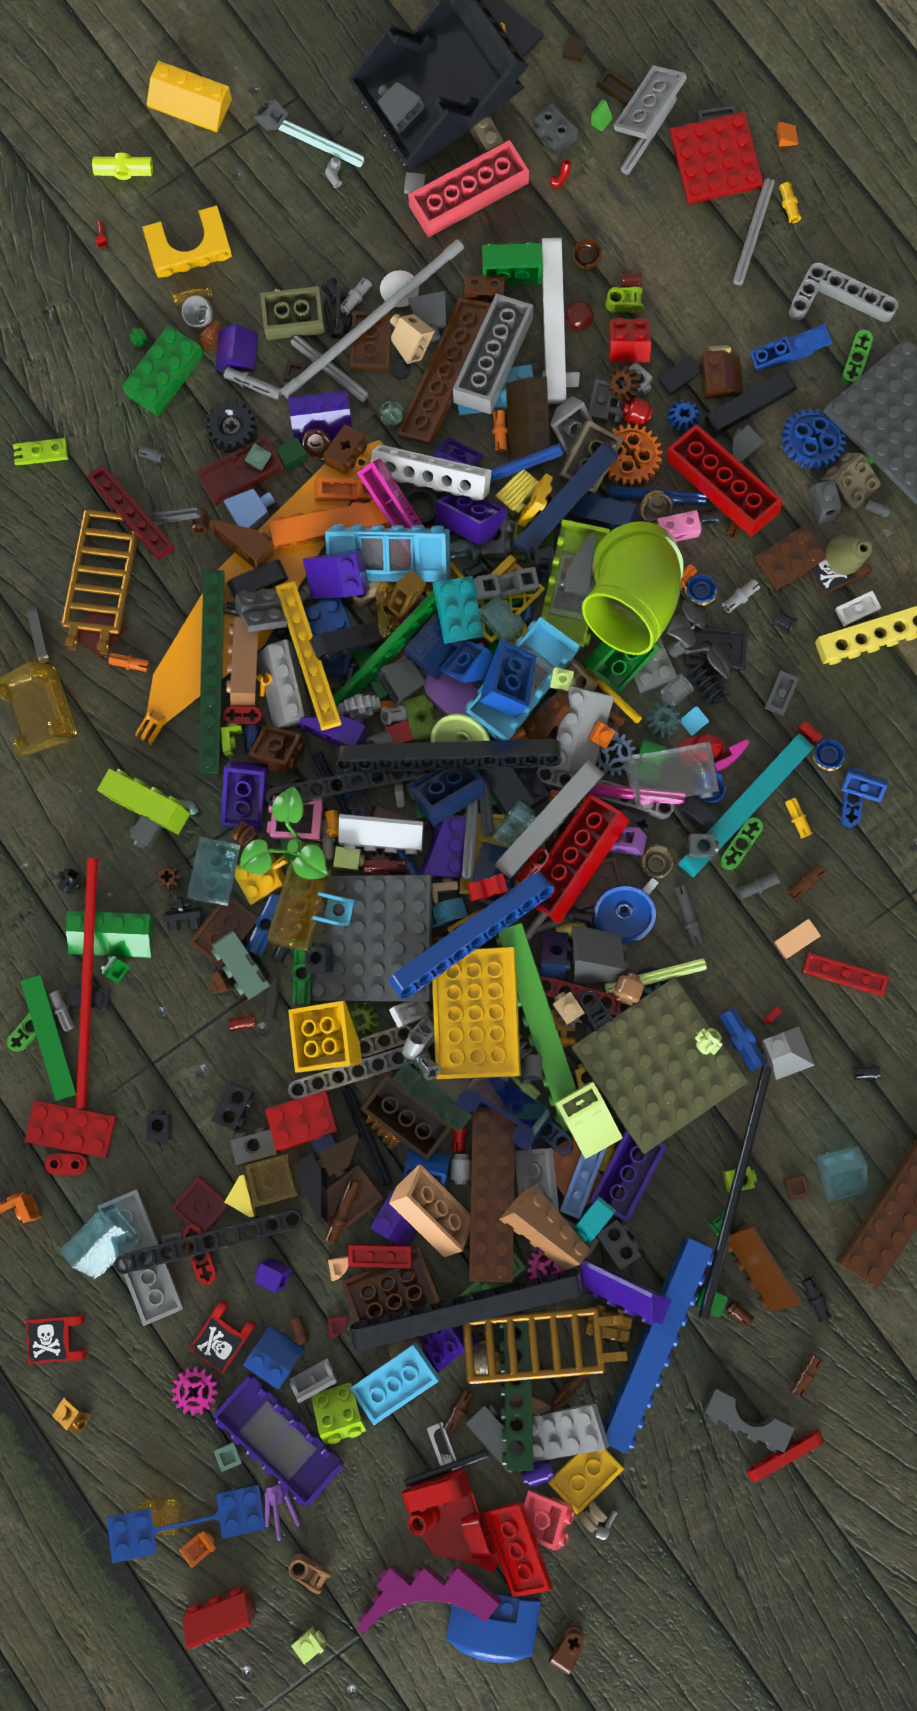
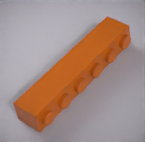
M371 499L370 502L362 503L358 501L351 503L347 507L337 505L332 507L331 510L326 511L317 509L312 511L311 514L306 515L297 513L292 515L291 518L286 519L284 517H277L269 522V530L274 550L325 541V531L334 524H343L344 527L362 524L364 528H371L372 525H383L384 528H390L391 525L375 500Z

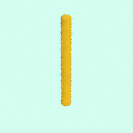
M588 667L585 668L596 677L597 686L605 694L614 696L613 702L635 723L641 721L642 717L610 686L596 676Z

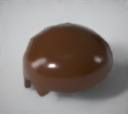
M585 238L577 242L573 248L572 259L579 268H594L601 260L602 248L597 240Z
M321 429L308 430L302 439L304 451L309 458H316L319 461L324 460L323 454L332 443L329 434Z

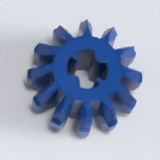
M683 399L679 401V404L674 402L672 408L668 409L667 414L669 416L667 417V422L671 423V429L677 428V433H680L681 430L686 433L694 425L700 423V418L698 417H700L701 412L696 410L697 404L690 405V399L687 403H684Z

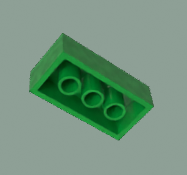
M167 325L122 385L126 396L159 417L203 358L201 346L170 325Z

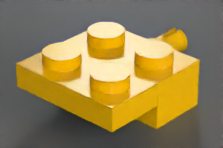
M270 853L272 865L263 874L249 873L243 870L240 864L231 870L250 905H255L271 893L274 894L289 884L280 868L288 863L285 855L276 860L273 853Z

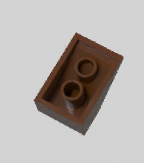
M217 520L209 522L212 535L254 569L266 564L274 555L272 539L266 533L262 532L261 534L255 529Z

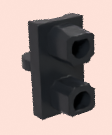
M183 896L177 898V903L170 904L172 911H165V915L162 916L163 922H167L169 931L181 930L180 920L187 919L190 929L199 928L203 911L202 906L187 908L192 907V902H184Z

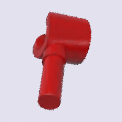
M98 221L100 235L94 237L98 248L107 246L108 242L104 235L103 222Z

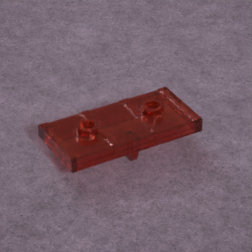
M266 435L196 472L216 507L224 502V500L241 494L251 487L284 472L285 468ZM254 443L272 454L262 472L244 462Z

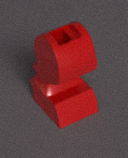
M503 873L494 875L490 879L485 878L470 883L466 886L469 889L471 902L487 900L494 894L504 895L508 892Z

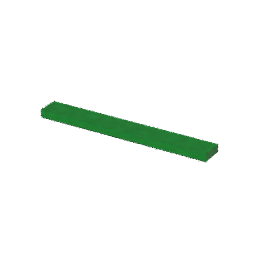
M434 589L333 697L336 708L339 706V703H344L346 699L360 694L378 675L381 667L387 665L437 611Z

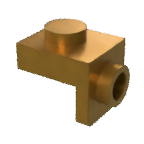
M63 1398L52 1417L66 1431L81 1433L86 1427L91 1414L82 1411L69 1398Z

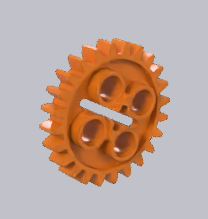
M628 423L627 429H624L622 425H620L619 431L612 428V434L623 439L622 442L625 447L622 444L620 445L618 451L621 454L606 472V474L609 473L608 480L615 478V485L621 481L622 486L629 483L630 487H633L634 482L641 486V480L648 483V476L655 477L654 471L659 472V464H662L660 457H662L663 451L659 450L661 449V443H656L658 437L651 438L652 430L646 433L645 426L639 430L638 424L631 428L630 423ZM631 440H635L638 443L636 445H631L628 442ZM647 456L649 459L643 461L639 457ZM629 466L632 468V470L625 471L623 470V467Z

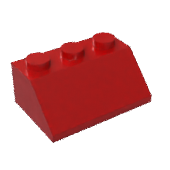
M240 1586L229 1590L225 1596L215 1595L209 1598L205 1604L195 1603L187 1607V1611L182 1617L187 1650L250 1626L256 1611L247 1587L242 1589Z

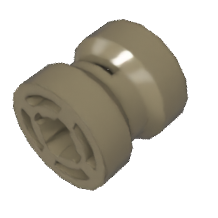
M593 1500L589 1504V1510L582 1511L578 1518L593 1533L597 1529L599 1522H604L608 1516Z

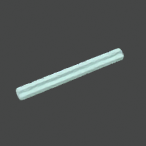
M286 119L279 128V130L357 167H362L364 163V156Z

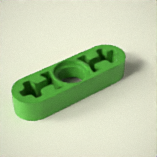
M860 330L853 340L842 373V381L848 386H851L862 375L873 341V335L868 330ZM864 337L865 343L863 347L860 348L859 346L861 343V338ZM860 354L863 360L856 362L853 360L852 355ZM852 367L856 368L853 379L849 378Z
M749 818L720 858V864L724 869H735L763 830V824L758 818ZM748 823L751 825L756 823L758 831L754 830L749 837L745 835L750 829ZM737 839H745L747 847L745 849L737 848ZM734 851L741 854V856L737 854L734 857L733 861L735 864H726L727 859L725 857L729 858Z
M30 1013L8 1037L7 1046L10 1050L21 1052L36 1037L35 1031L29 1032L26 1029L27 1022L32 1020ZM21 1030L24 1034L29 1035V1038L23 1037L20 1040L21 1046L14 1047V1038L19 1039L23 1035L20 1033Z

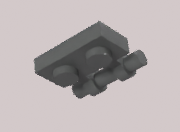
M595 379L589 408L592 420L607 422L608 415H612L614 417L613 424L620 425L622 418H624L622 407L624 402L627 401L624 397L623 401H619L618 396L613 398L611 396L613 391L607 390L612 384L605 380ZM611 398L617 400L616 407L610 406Z

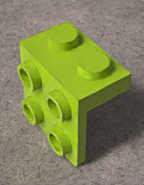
M351 1383L330 1388L312 1396L319 1435L325 1445L336 1444L341 1439L347 1437H357L366 1431L365 1423L359 1413L355 1394L350 1391V1388L353 1386Z

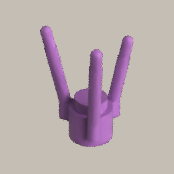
M279 1484L266 1487V1492L264 1493L265 1527L269 1526L271 1504L274 1511L277 1540L280 1541L281 1528L278 1504L284 1503V1498L297 1527L300 1526V1522L290 1500L288 1489L285 1490Z

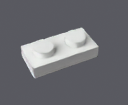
M870 591L836 607L835 611L843 626L846 627L880 611L881 606L873 591Z
M407 1001L392 1007L389 1011L397 1027L401 1028L422 1020L430 1012V1009L426 1002Z

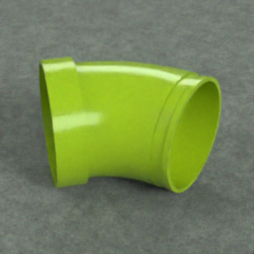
M631 522L615 528L599 543L593 558V572L597 584L583 601L582 612L588 626L603 642L623 653L642 655L651 650L674 614L681 590L683 558L674 537L666 529L650 522Z

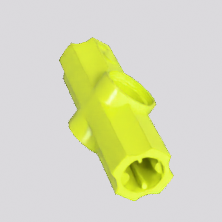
M117 153L114 157L92 158L94 175L115 176L118 179L127 180L131 176H152L153 161L151 157H131L127 153Z

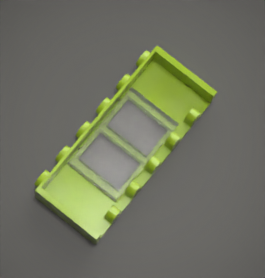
M562 519L541 618L580 645L579 650L583 651L584 645H589L591 634L587 633L589 626L582 612V604L586 597L565 595L564 588H560L561 578L566 576V570L591 532L596 533L593 551L594 558L599 543L609 533L610 529ZM593 559L588 595L597 584L593 572Z

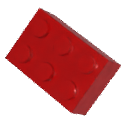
M326 1090L265 1109L275 1148L280 1152L340 1133L331 1098Z

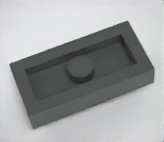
M780 670L764 709L783 716L799 678Z

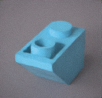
M463 898L445 900L433 905L432 929L458 922L467 917Z

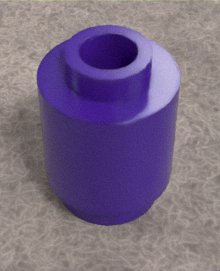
M549 1460L533 1462L534 1471H521L524 1484L529 1483L530 1487L549 1482V1479L554 1478Z

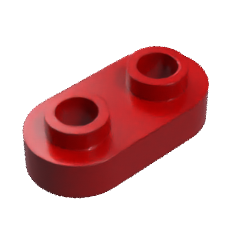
M55 1153L49 1155L45 1161L47 1172L53 1175H81L86 1172L89 1165L88 1159L82 1154ZM54 1160L58 1161L57 1168L52 1166ZM74 1161L79 1162L77 1169L73 1167Z

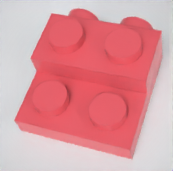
M529 1490L524 1507L537 1543L554 1551L560 1549L561 1546L564 1547L568 1540V1533L565 1532L567 1524L570 1525L574 1518V1512L571 1511L573 1505L555 1497L550 1498Z

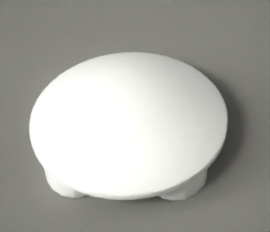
M402 270L387 274L380 286L381 296L384 301L389 299L414 276ZM419 286L395 307L408 306V298L418 296Z

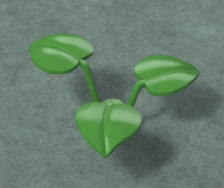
M290 787L277 796L272 805V813L275 819L280 822L285 821L286 827L295 838L289 841L287 849L268 850V844L265 840L250 842L241 855L240 865L243 870L256 875L263 874L272 865L270 853H290L298 856L293 861V869L298 876L306 879H320L329 875L322 849L319 846L308 845L307 842L300 840L301 837L297 835L289 823L299 822L304 811L302 797L295 787Z

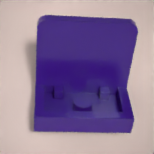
M463 1325L418 1336L422 1347L439 1371L465 1352ZM472 1331V1341L474 1348L477 1344H479V1341L477 1340L474 1332Z

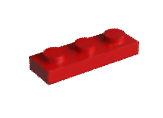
M349 1244L348 1265L349 1267L411 1269L413 1267L412 1245Z

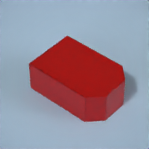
M778 1006L774 1007L763 1021L769 1025L782 1010Z

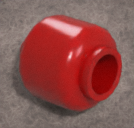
M631 397V400L625 401L622 407L625 421L635 425L638 424L639 426L649 422L653 411L649 401L637 397Z

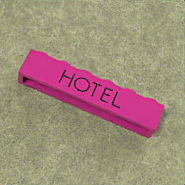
M381 458L371 462L357 472L391 526L403 525L404 528H411V526L421 525L424 527ZM400 539L411 556V539Z

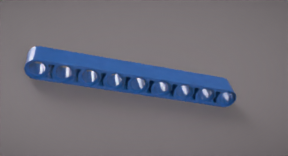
M541 872L532 874L395 972L389 979L390 985L401 999L412 996L546 900L553 893L554 887Z

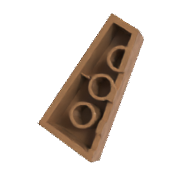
M234 617V624H230L229 636H233V643H229L228 655H232V662L228 661L227 674H231V681L227 680L230 706L255 707L258 631L247 632L241 618Z

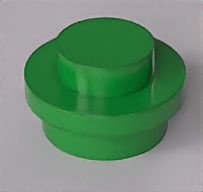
M133 328L131 330L130 338L132 343L139 348L143 347L147 343V338L142 328Z

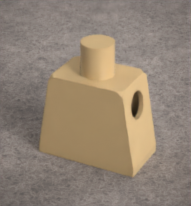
M395 314L390 320V323L395 327L391 341L407 364L421 361L435 332L434 329L416 315L411 314L401 317L399 314Z

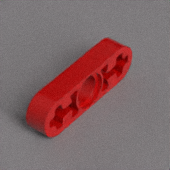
M197 1224L188 1225L183 1230V1238L188 1237L187 1234L190 1232V1228L193 1231H198V1234L203 1233L202 1228ZM204 1238V1244L208 1247L206 1239ZM185 1241L188 1253L194 1250V1247L191 1248L190 1244H193L191 1241ZM206 1252L203 1260H197L194 1256L190 1257L198 1281L204 1285L211 1284L217 1276L211 1253ZM209 1261V1264H206L205 1267L207 1271L212 1272L210 1280H207L206 1277L202 1278L201 1274L204 1273L203 1266L198 1268L197 1264Z

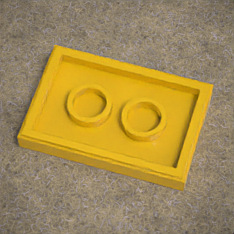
M607 1449L573 1455L554 1474V1478L549 1479L548 1484L565 1502L572 1504V1510L579 1515L624 1470V1467Z

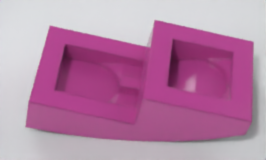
M748 739L729 747L726 751L728 757L714 763L711 767L712 770L719 773L735 762L749 744Z

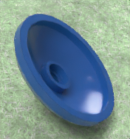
M617 885L607 889L597 899L593 911L595 912L594 922L597 929L620 934L622 943L635 942L646 936L652 929L656 919V909L652 898L643 889L633 885ZM622 906H626V907H627L626 910H621L620 908H621Z

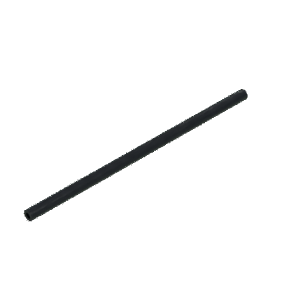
M762 1065L714 1252V1259L711 1264L698 1315L702 1318L709 1319L772 1072V1068Z

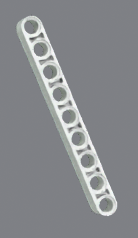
M542 238L544 355L548 404H562L566 401L562 239Z

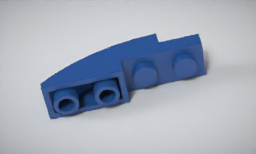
M824 323L793 337H783L749 353L756 371L764 370L813 355V351L832 344V339Z

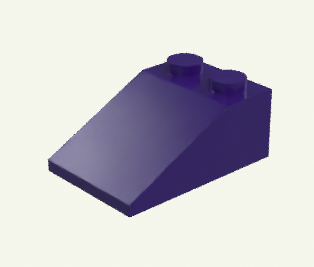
M361 549L303 558L312 598L350 597L365 594L370 589Z
M339 717L341 721L340 726L323 731L321 730L318 718H300L299 720L303 731L337 747L341 745L363 744L368 735L366 727L363 725L364 722L355 717L352 719Z
M231 760L227 762L224 766L222 826L235 827L242 821L248 823L255 830L262 829L268 788V765Z

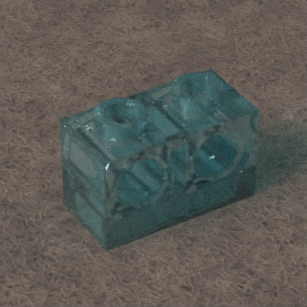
M518 800L493 830L492 838L506 849H509L534 821L535 811Z

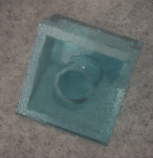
M858 1146L817 1156L818 1172L828 1203L868 1193L867 1163Z

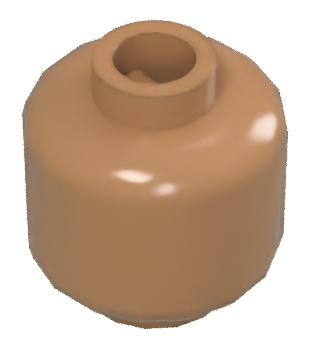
M628 973L627 976L621 975L618 978L614 989L617 1001L632 1005L640 1000L644 989V984L639 980L640 976Z

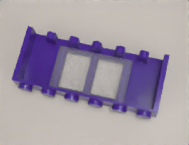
M251 1373L213 1415L216 1425L222 1430L226 1429L236 1444L239 1445L241 1443L247 1449L246 1453L255 1460L257 1458L263 1464L261 1466L263 1470L269 1475L273 1474L283 1489H289L294 1494L293 1498L300 1505L305 1504L308 1507L344 1466L345 1462Z

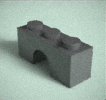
M535 567L518 569L512 573L498 576L497 573L477 576L473 580L477 601L532 592L539 587Z

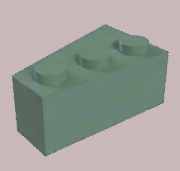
M233 930L212 943L214 949L211 952L217 961L222 959L225 964L223 970L229 978L233 976L237 982L234 986L240 995L245 994L250 1000L270 986Z

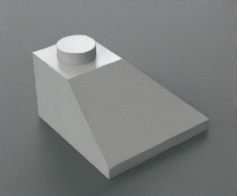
M573 396L556 408L550 423L566 456L583 423L588 420L593 422L584 402Z
M799 1026L760 1041L768 1063L772 1068L775 1080L815 1065Z

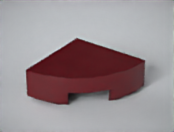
M349 1314L327 1317L330 1340L344 1332L348 1325Z

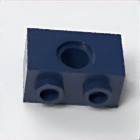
M543 931L540 962L541 977L565 979L566 970L570 971L571 958H567V954H571L572 942L568 941V933Z

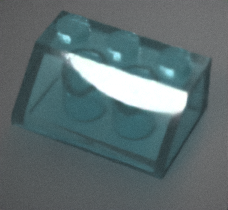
M205 837L199 838L187 893L188 900L228 906L241 845Z
M112 1204L101 1208L59 1252L72 1268L94 1279H98L115 1262L116 1258L122 1255L138 1239L139 1235Z

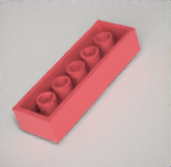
M508 140L408 194L409 207L429 238L529 184V170L511 141Z

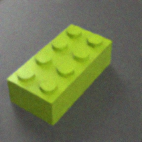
M111 769L107 771L97 789L100 793L115 803L179 835L190 815L185 810L186 806L170 795L169 797L164 795L162 791L155 787L150 788L145 785L146 783L137 778H131L120 769H117L116 772Z

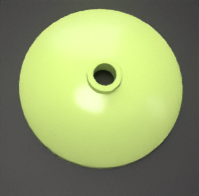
M451 714L443 717L436 723L431 733V742L490 741L485 728L477 720L464 714Z

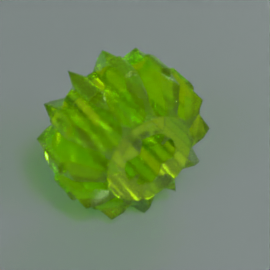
M355 1003V1011L348 1007L357 1036L359 1037L360 1031H362L363 1037H367V1029L373 1034L374 1030L370 1026H378L377 1022L372 1021V1019L378 1018V1015H370L374 1008L370 1007L366 1011V1003L362 1004L361 1009L358 1003ZM359 1015H363V1018L366 1020V1023H362V1026H358V1022L355 1021L356 1017L360 1018Z

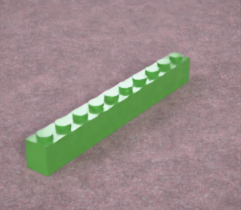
M520 922L506 927L498 935H495L498 947H515L518 1007H523L525 1013L521 1016L524 1026H529L531 1035H528L531 1047H536L537 1055L543 1057L542 1068L544 1075H542V1081L545 1087L549 1086L551 1094L548 1095L551 1107L555 1106L557 1115H554L557 1126H562L565 1132L569 1129L554 1102L577 1090L523 924Z

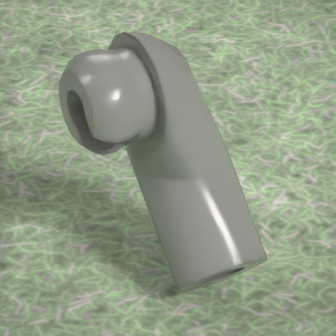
M333 157L328 162L325 171L327 178L334 188H338L342 184L338 177L341 161L337 157Z

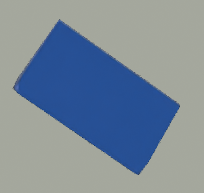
M848 768L841 791L881 803L888 782L884 778Z

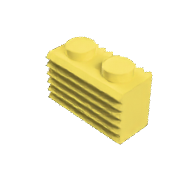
M526 470L520 471L495 495V502L507 509L512 517L516 513L520 514L528 500L532 499L539 481Z

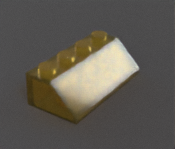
M290 860L267 941L289 949L308 951L316 920L312 919V917L318 916L323 900L322 896H318V892L325 893L331 870H328L329 875L324 878L306 879L295 873L293 869L294 860Z

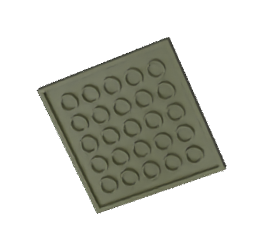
M675 977L613 1018L614 1021L607 1022L598 1031H594L571 1047L643 1154L748 1083L723 1045L714 1055L711 1051L708 1054H704L697 1048L696 1043L698 1041L695 1037L703 1028L708 1030L710 1027Z

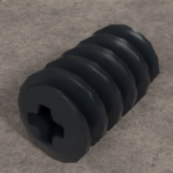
M706 661L693 668L687 677L689 679L694 678L692 685H698L696 691H703L700 695L701 699L707 698L704 704L706 706L711 705L712 707L726 699L730 694H722L725 686L718 688L717 685L721 680H713L717 674H709L712 666L705 667Z

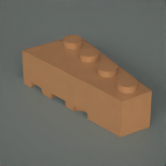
M536 1185L522 1191L499 1219L504 1224L508 1223L511 1225L513 1231L518 1235L522 1234L529 1239V1243L532 1246L542 1249L545 1256L564 1270L580 1265L591 1251Z

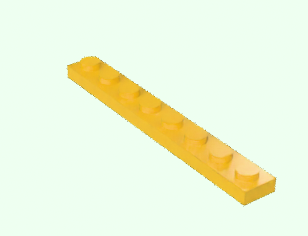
M292 581L275 586L321 730L340 726L341 721L322 662L317 660L309 642L313 635L296 583Z

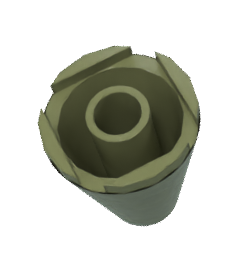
M842 534L836 536L828 543L825 559L828 561L830 569L835 573L841 575L852 574L870 556L872 545L865 538Z

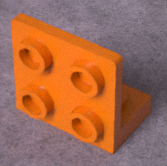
M17 1193L6 1198V1203L5 1201L0 1203V1213L16 1206L15 1214L23 1223L42 1217L33 1194Z

